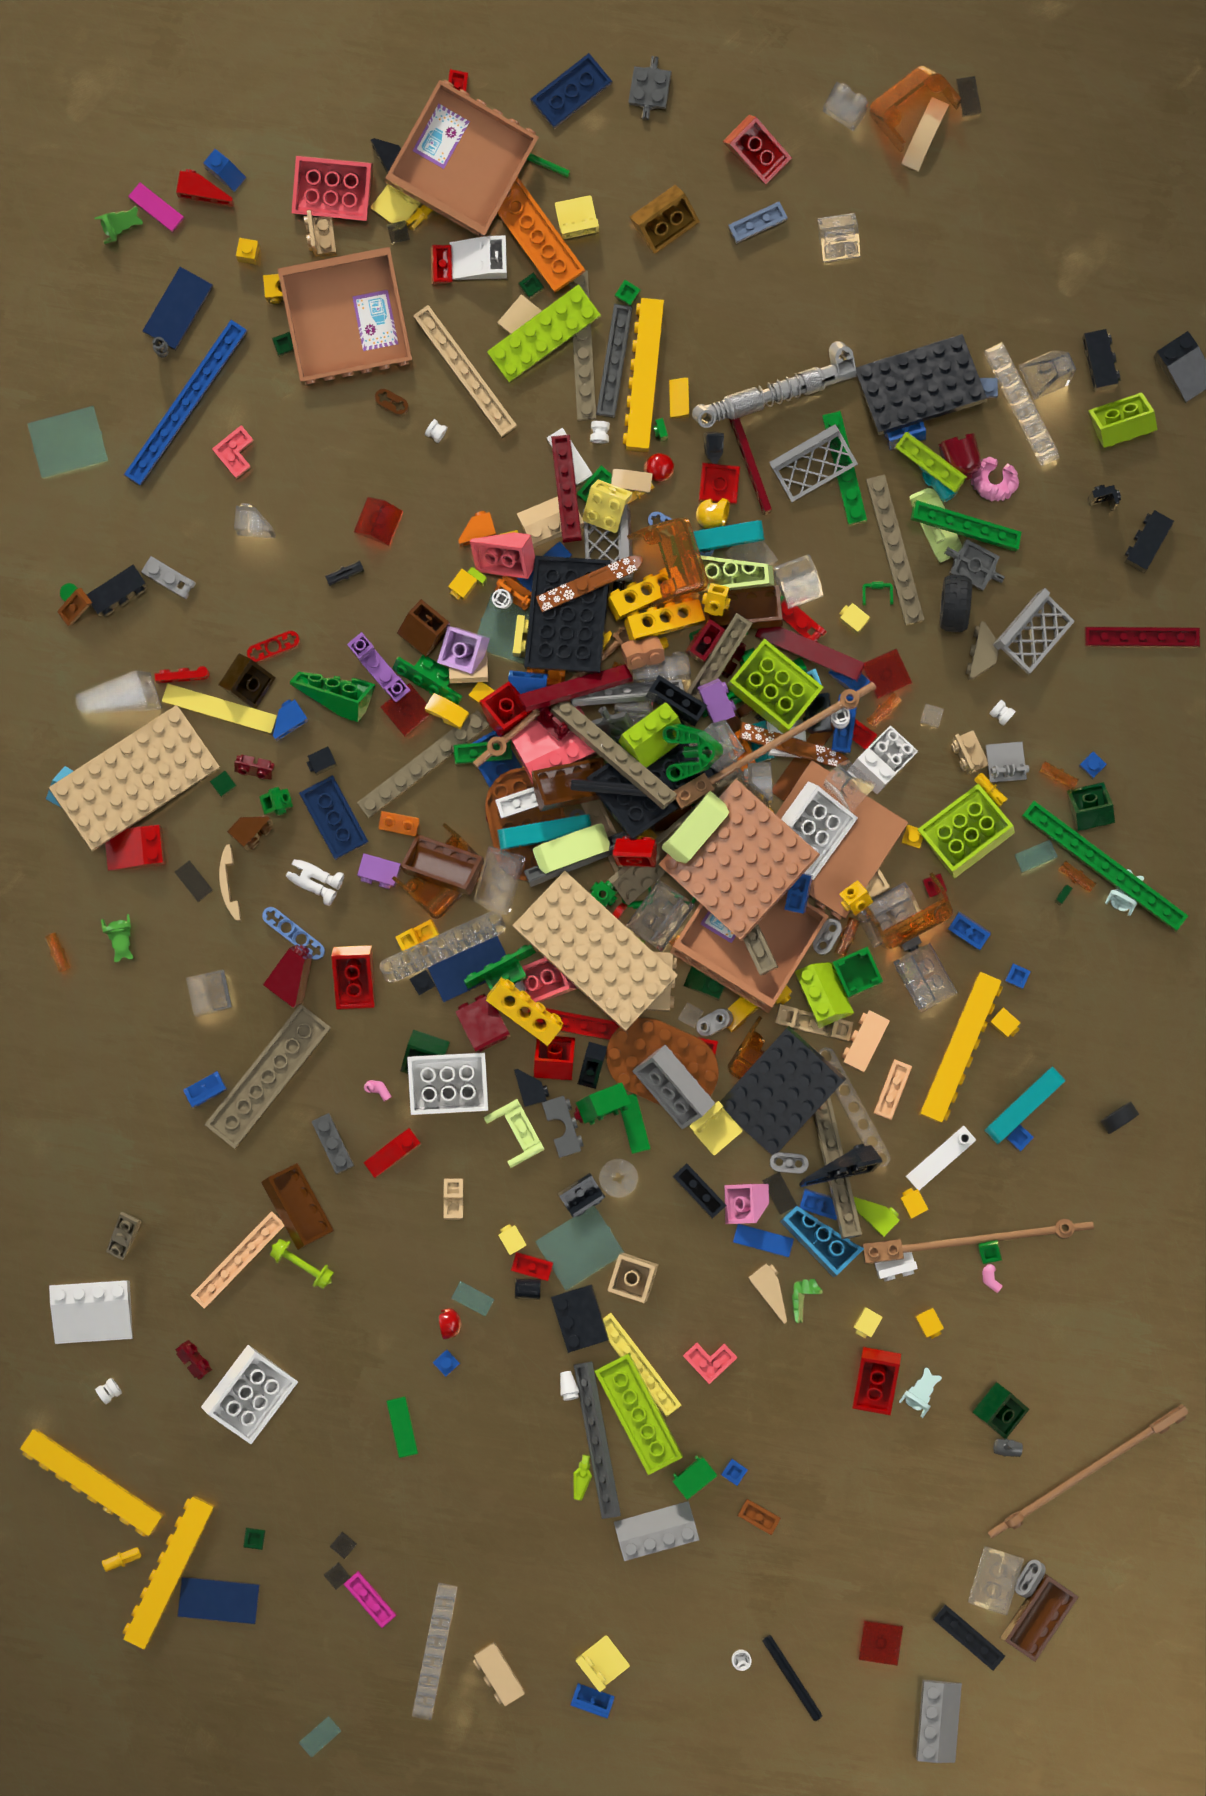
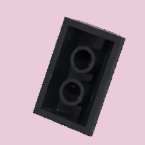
M592 1284L551 1297L568 1353L609 1340Z

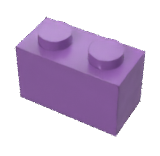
M716 679L697 688L703 703L708 705L706 710L714 725L735 716L734 710H736L733 700H729L726 693L729 690L725 682Z
M363 853L357 876L364 883L372 884L373 881L379 883V887L385 889L395 888L401 864Z

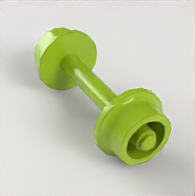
M279 1239L276 1244L272 1245L270 1256L275 1259V1263L278 1264L282 1257L291 1261L316 1277L312 1285L313 1287L318 1286L324 1289L327 1284L332 1283L331 1278L334 1272L328 1268L327 1264L321 1271L314 1268L287 1250L291 1244L290 1241L286 1242Z

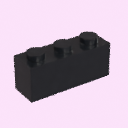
M1107 329L1084 333L1082 340L1094 392L1117 388L1121 377L1119 370L1115 369L1117 360L1115 352H1112L1110 347L1112 345L1111 334H1107Z
M1156 510L1152 514L1148 513L1143 521L1145 527L1142 531L1138 530L1133 539L1136 543L1133 547L1129 546L1124 555L1127 557L1125 563L1145 573L1173 525L1174 520Z
M133 564L86 595L91 600V605L99 617H106L118 605L121 607L127 604L132 596H139L146 591L145 588L148 586Z
M658 675L646 695L647 698L660 706L667 702L679 718L694 727L708 706Z
M687 1163L673 1175V1178L711 1219L727 1206Z

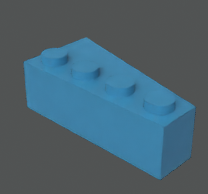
M798 1206L794 1207L780 1221L832 1277L837 1276L864 1250V1248L856 1245L848 1238L841 1239V1234Z

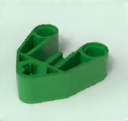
M682 724L671 725L663 730V738L668 743L698 744V746H684L683 755L685 758L699 757V760L679 762L667 768L666 775L671 781L676 782L708 770L723 754L722 745L703 730ZM673 730L676 732V737L673 735ZM676 768L679 769L680 775L677 774Z

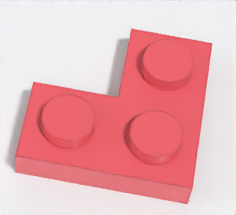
M241 425L213 447L212 450L237 479L251 468L240 452L254 440Z
M696 1343L683 1355L708 1384L737 1359V1356L725 1344L709 1356Z

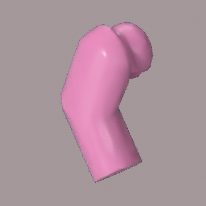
M369 1080L364 1085L366 1092L379 1093L383 1101L392 1097L385 1084L381 1081Z
M988 1264L982 1271L983 1282L994 1292L998 1293L1002 1285L995 1280V1266Z

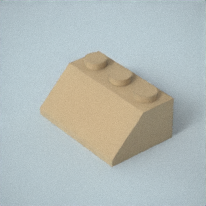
M558 496L517 513L525 534L531 535L533 548L562 536ZM579 512L580 528L584 527V522Z

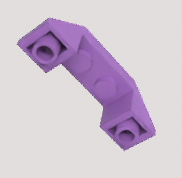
M362 632L347 644L361 664L395 702L411 691L379 655Z

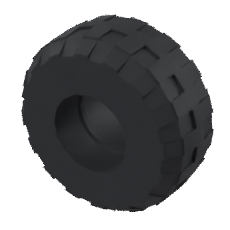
M949 575L944 578L940 606V627L945 631L963 632L968 628L972 580L967 576Z

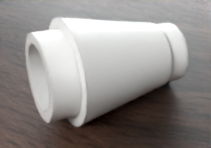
M565 1371L560 1373L561 1397H563V1400L569 1401L579 1398V1389L572 1372Z

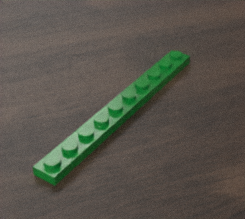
M1033 801L1022 815L1025 820L1128 897L1135 900L1175 932L1187 919L1188 915L1036 801Z

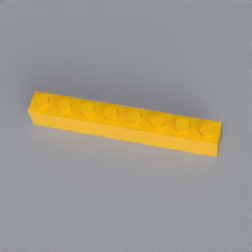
M641 298V304L637 303L636 315H639V322H635L634 333H638L637 341L633 340L632 352H636L635 359H631L630 370H634L633 378L629 377L628 389H632L631 396H627L626 406L630 407V413L625 416V426H628V433L623 435V444H626V450L649 452L664 300Z
M979 972L920 1115L938 1123H942L943 1120L947 1121L951 1112L948 1109L951 1102H955L958 1092H956L958 1084L962 1085L966 1076L963 1074L965 1067L969 1068L973 1057L970 1056L972 1050H977L981 1039H978L980 1031L984 1032L988 1024L985 1019L988 1014H992L996 1005L993 1003L995 996L999 997L1003 986H1000L1001 980Z
M37 1429L31 1431L20 1448L24 1451L22 1455L29 1460L34 1458L40 1462L38 1465L46 1471L50 1469L55 1472L54 1476L62 1482L68 1481L72 1484L70 1487L78 1493L81 1491L86 1493L88 1500L95 1504L99 1502L104 1506L103 1510L111 1515L113 1513L120 1516L119 1520L127 1526L129 1524L136 1527L135 1531L142 1536H150L164 1516Z
M196 1496L187 1499L183 1507L186 1511L183 1517H178L174 1525L177 1528L174 1535L170 1534L167 1539L166 1545H168L166 1552H161L157 1560L160 1564L157 1570L153 1569L148 1580L151 1583L148 1588L144 1587L140 1595L142 1601L139 1606L136 1605L133 1609L131 1616L134 1618L131 1624L127 1623L123 1630V1634H125L123 1640L142 1649L147 1648L213 1512L214 1505Z

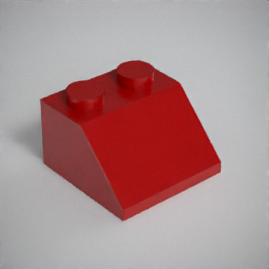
M509 681L479 702L489 725L499 737H503L532 712L524 710L519 700L520 693Z
M623 836L622 839H616L613 857L617 866L656 867L657 843L653 838L641 837V839L631 840L628 836Z
M555 1036L548 1046L537 1039L534 1078L572 1080L575 1038Z

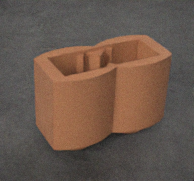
M648 636L640 641L631 640L621 645L622 656L628 669H639L646 664L655 665L665 660L664 649L658 636Z

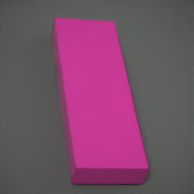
M139 183L128 196L130 200L172 233L184 219V216L142 183Z
M359 1571L344 1583V1586L381 1628L397 1616Z

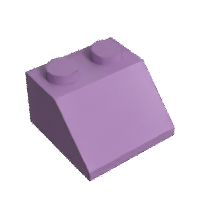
M448 626L437 663L473 674L485 656L490 638L457 627Z

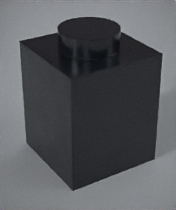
M329 747L308 755L309 761L306 762L310 772L315 771L316 775L337 766Z

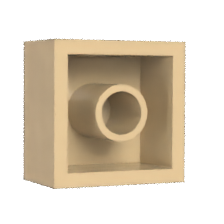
M623 1252L620 1253L608 1291L642 1303L647 1302L659 1264Z

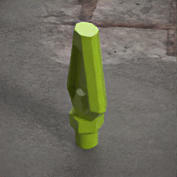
M589 1455L582 1456L579 1468L573 1472L575 1500L582 1501L592 1478L589 1470L591 1465L589 1464Z

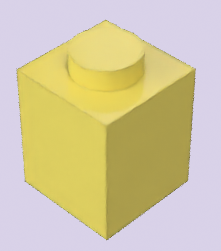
M853 603L849 607L846 605L839 613L841 615L839 621L856 635L870 619L866 613Z
M509 1224L500 1229L501 1234L498 1236L510 1255L527 1246L515 1225L511 1227Z
M865 1307L853 1327L857 1329L855 1333L863 1338L867 1336L872 1337L883 1317Z

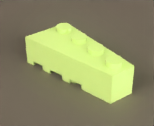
M692 554L696 593L703 594L708 592L711 583L729 587V590L774 585L773 566L769 564Z

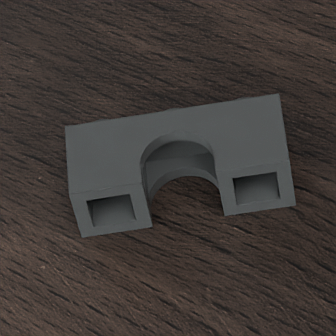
M561 1096L542 1102L547 1121L560 1120L566 1126L564 1135L553 1139L559 1158L582 1152L580 1147L584 1145L581 1135L577 1136L575 1129L578 1128L575 1117L571 1118L569 1110H572L570 1100H565V1097Z
M328 1113L311 1121L335 1173L338 1175L354 1167L355 1165L339 1135L331 1114Z

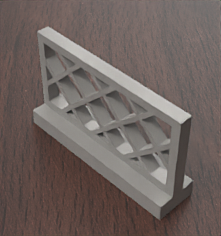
M836 424L769 462L791 502L858 465ZM839 437L842 443L840 451L829 448L831 440ZM843 446H844L845 450L847 451V453L842 452ZM815 449H826L823 460L812 458ZM828 450L839 453L836 464L825 461ZM811 452V456H810V457L805 456L806 454H808V453ZM841 454L848 455L853 462L846 467L838 465ZM799 458L809 459L807 470L796 467ZM812 460L822 462L820 474L809 471ZM795 461L794 467L789 465ZM825 463L835 466L834 473L831 476L822 474ZM784 467L793 468L791 478H782L779 470ZM837 467L843 468V469L839 470L838 472H836V471H837ZM795 469L806 472L803 483L792 480ZM808 473L819 475L817 484L813 486L805 484ZM792 482L802 485L801 492L794 497L790 492ZM804 486L810 487V488L806 489L805 491H803V490H804Z
M628 504L625 505L618 537L613 542L606 537L610 531L606 530L602 533L596 528L597 526L584 522L585 559H591L590 553L595 548L602 553L598 559L606 557L612 563L632 556L631 513ZM594 530L601 535L595 543L589 540V535ZM605 538L611 545L603 552L597 546ZM613 547L619 550V555L614 560L607 555ZM633 573L616 581L634 582Z
M1046 588L1039 591L993 644L997 650L1002 649L1028 675L1074 623V620L1048 596L1050 592ZM1046 602L1052 607V613H1044V604ZM1040 617L1041 626H1033L1032 618ZM1045 617H1053V626H1045ZM1057 617H1063L1068 623L1065 626H1058ZM1022 630H1029L1030 640H1022ZM1034 630H1042V640H1034ZM1046 630H1054L1055 638L1053 640H1047ZM1011 643H1018L1019 653H1014L1008 648ZM1022 643L1031 644V653H1023ZM1035 643H1043L1044 651L1042 653H1036ZM1024 656H1032V665L1030 667L1024 663Z

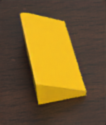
M688 378L669 380L670 418L689 417Z

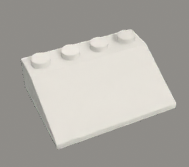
M809 781L781 820L820 854L804 872V874L813 875L812 880H814L858 817L818 785Z
M485 1052L407 1057L411 1115L488 1111Z
M130 1281L49 1286L55 1344L133 1339Z
M247 1345L201 1408L209 1416L252 1444L298 1381L250 1345Z

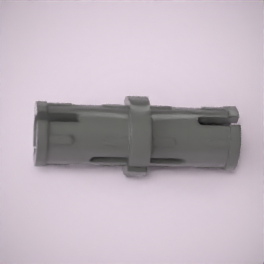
M162 337L154 338L152 341L154 352L161 358L166 357L169 353L167 342Z

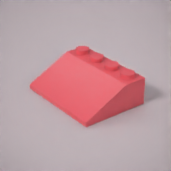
M296 156L291 213L307 215V210H311L313 216L367 221L373 163Z
M574 706L583 715H585L580 706ZM537 720L532 721L511 739L532 784L531 772L534 770L584 761L598 754L573 732L558 741Z

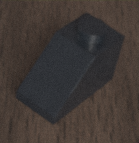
M373 138L371 139V145L388 174L401 148L399 145Z
M593 1042L588 1043L577 1084L596 1089L607 1046Z
M514 1069L525 1108L547 1101L546 1097H549L547 1085L543 1086L541 1081L519 1069Z

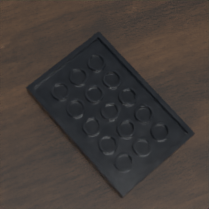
M963 334L856 367L857 379L878 435L987 402V396Z
M535 556L525 669L601 673L609 584L543 613L536 596L611 564V560Z
M697 743L678 744L647 767V769L672 791H675L703 773L708 778L719 772L714 764L708 770L676 782L669 780L666 775V770L670 765L699 760V757L685 758L683 755L684 746H698ZM609 763L586 778V780L633 784ZM676 768L677 774L680 775L679 769ZM595 792L631 840L680 808L676 800L662 809L646 796Z
M788 1026L725 1095L720 1103L723 1105V1109L766 1151L774 1155L786 1145L846 1078Z

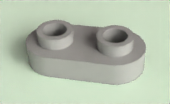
M837 919L826 920L813 942V948L818 954H828L842 932V925ZM831 925L836 926L835 932H830L829 927ZM826 942V948L821 949L820 943Z
M722 1008L702 1017L697 1022L698 1033L702 1036H711L727 1028L733 1021L732 1013L728 1009ZM720 1015L723 1017L722 1021L719 1020Z
M778 1152L770 1158V1166L776 1172L800 1174L807 1170L809 1164L808 1159L802 1154ZM777 1159H782L783 1164L781 1166L776 1165ZM797 1160H800L802 1162V1166L800 1168H797L795 1166V1162Z
M1031 1560L1027 1563L1015 1584L1017 1594L1027 1598L1034 1593L1045 1575L1046 1568L1043 1563L1038 1560Z

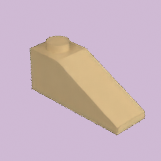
M766 1263L749 1276L748 1279L782 1323L785 1324L787 1318L779 1279L776 1276L778 1271L772 1264L768 1266Z

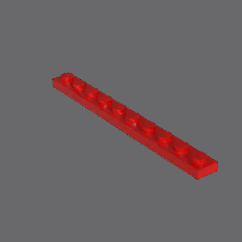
M546 1008L551 1014L555 1013L561 1018L563 1025L560 1031L610 1040L613 1033L620 1027L611 1020ZM543 1019L536 1020L539 1024L546 1023ZM700 1038L709 1045L714 1055H716L718 1041Z

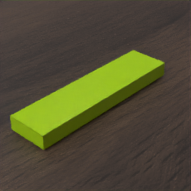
M908 432L904 433L895 446L897 450L954 493L958 491L967 476Z

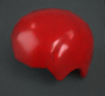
M662 453L653 454L645 461L644 472L653 473L652 480L665 481L674 472L673 460L668 455Z
M451 1308L441 1310L444 1313L439 1315V1324L443 1339L456 1337L460 1332L462 1324L460 1316Z

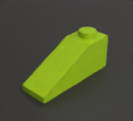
M854 1197L857 1213L882 1237H885L900 1221L897 1218L899 1214L892 1207L888 1209L886 1206Z

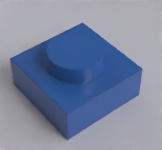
M1093 751L1079 766L1093 779L1107 764Z
M1013 963L1005 982L1023 989L1031 971Z
M1019 1124L1006 1139L1021 1152L1034 1137Z
M445 1350L433 1362L445 1377L460 1364L448 1350Z
M731 1459L721 1475L738 1486L748 1469Z

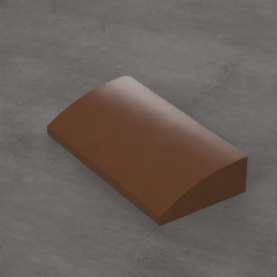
M779 585L729 590L728 598L731 599L729 609H725L722 616H714L705 612L706 622L711 619L725 630L736 613L752 622L749 629L783 626Z
M602 757L532 771L533 787L540 812L600 800L595 792L571 790L570 784L572 779L586 780L589 775L603 767L605 764Z
M417 834L400 867L405 874L470 896L479 877L484 858Z
M298 1163L261 1182L297 1250L334 1231Z
M1045 1574L1034 1593L1026 1598L1000 1638L1036 1662L1078 1599V1596Z

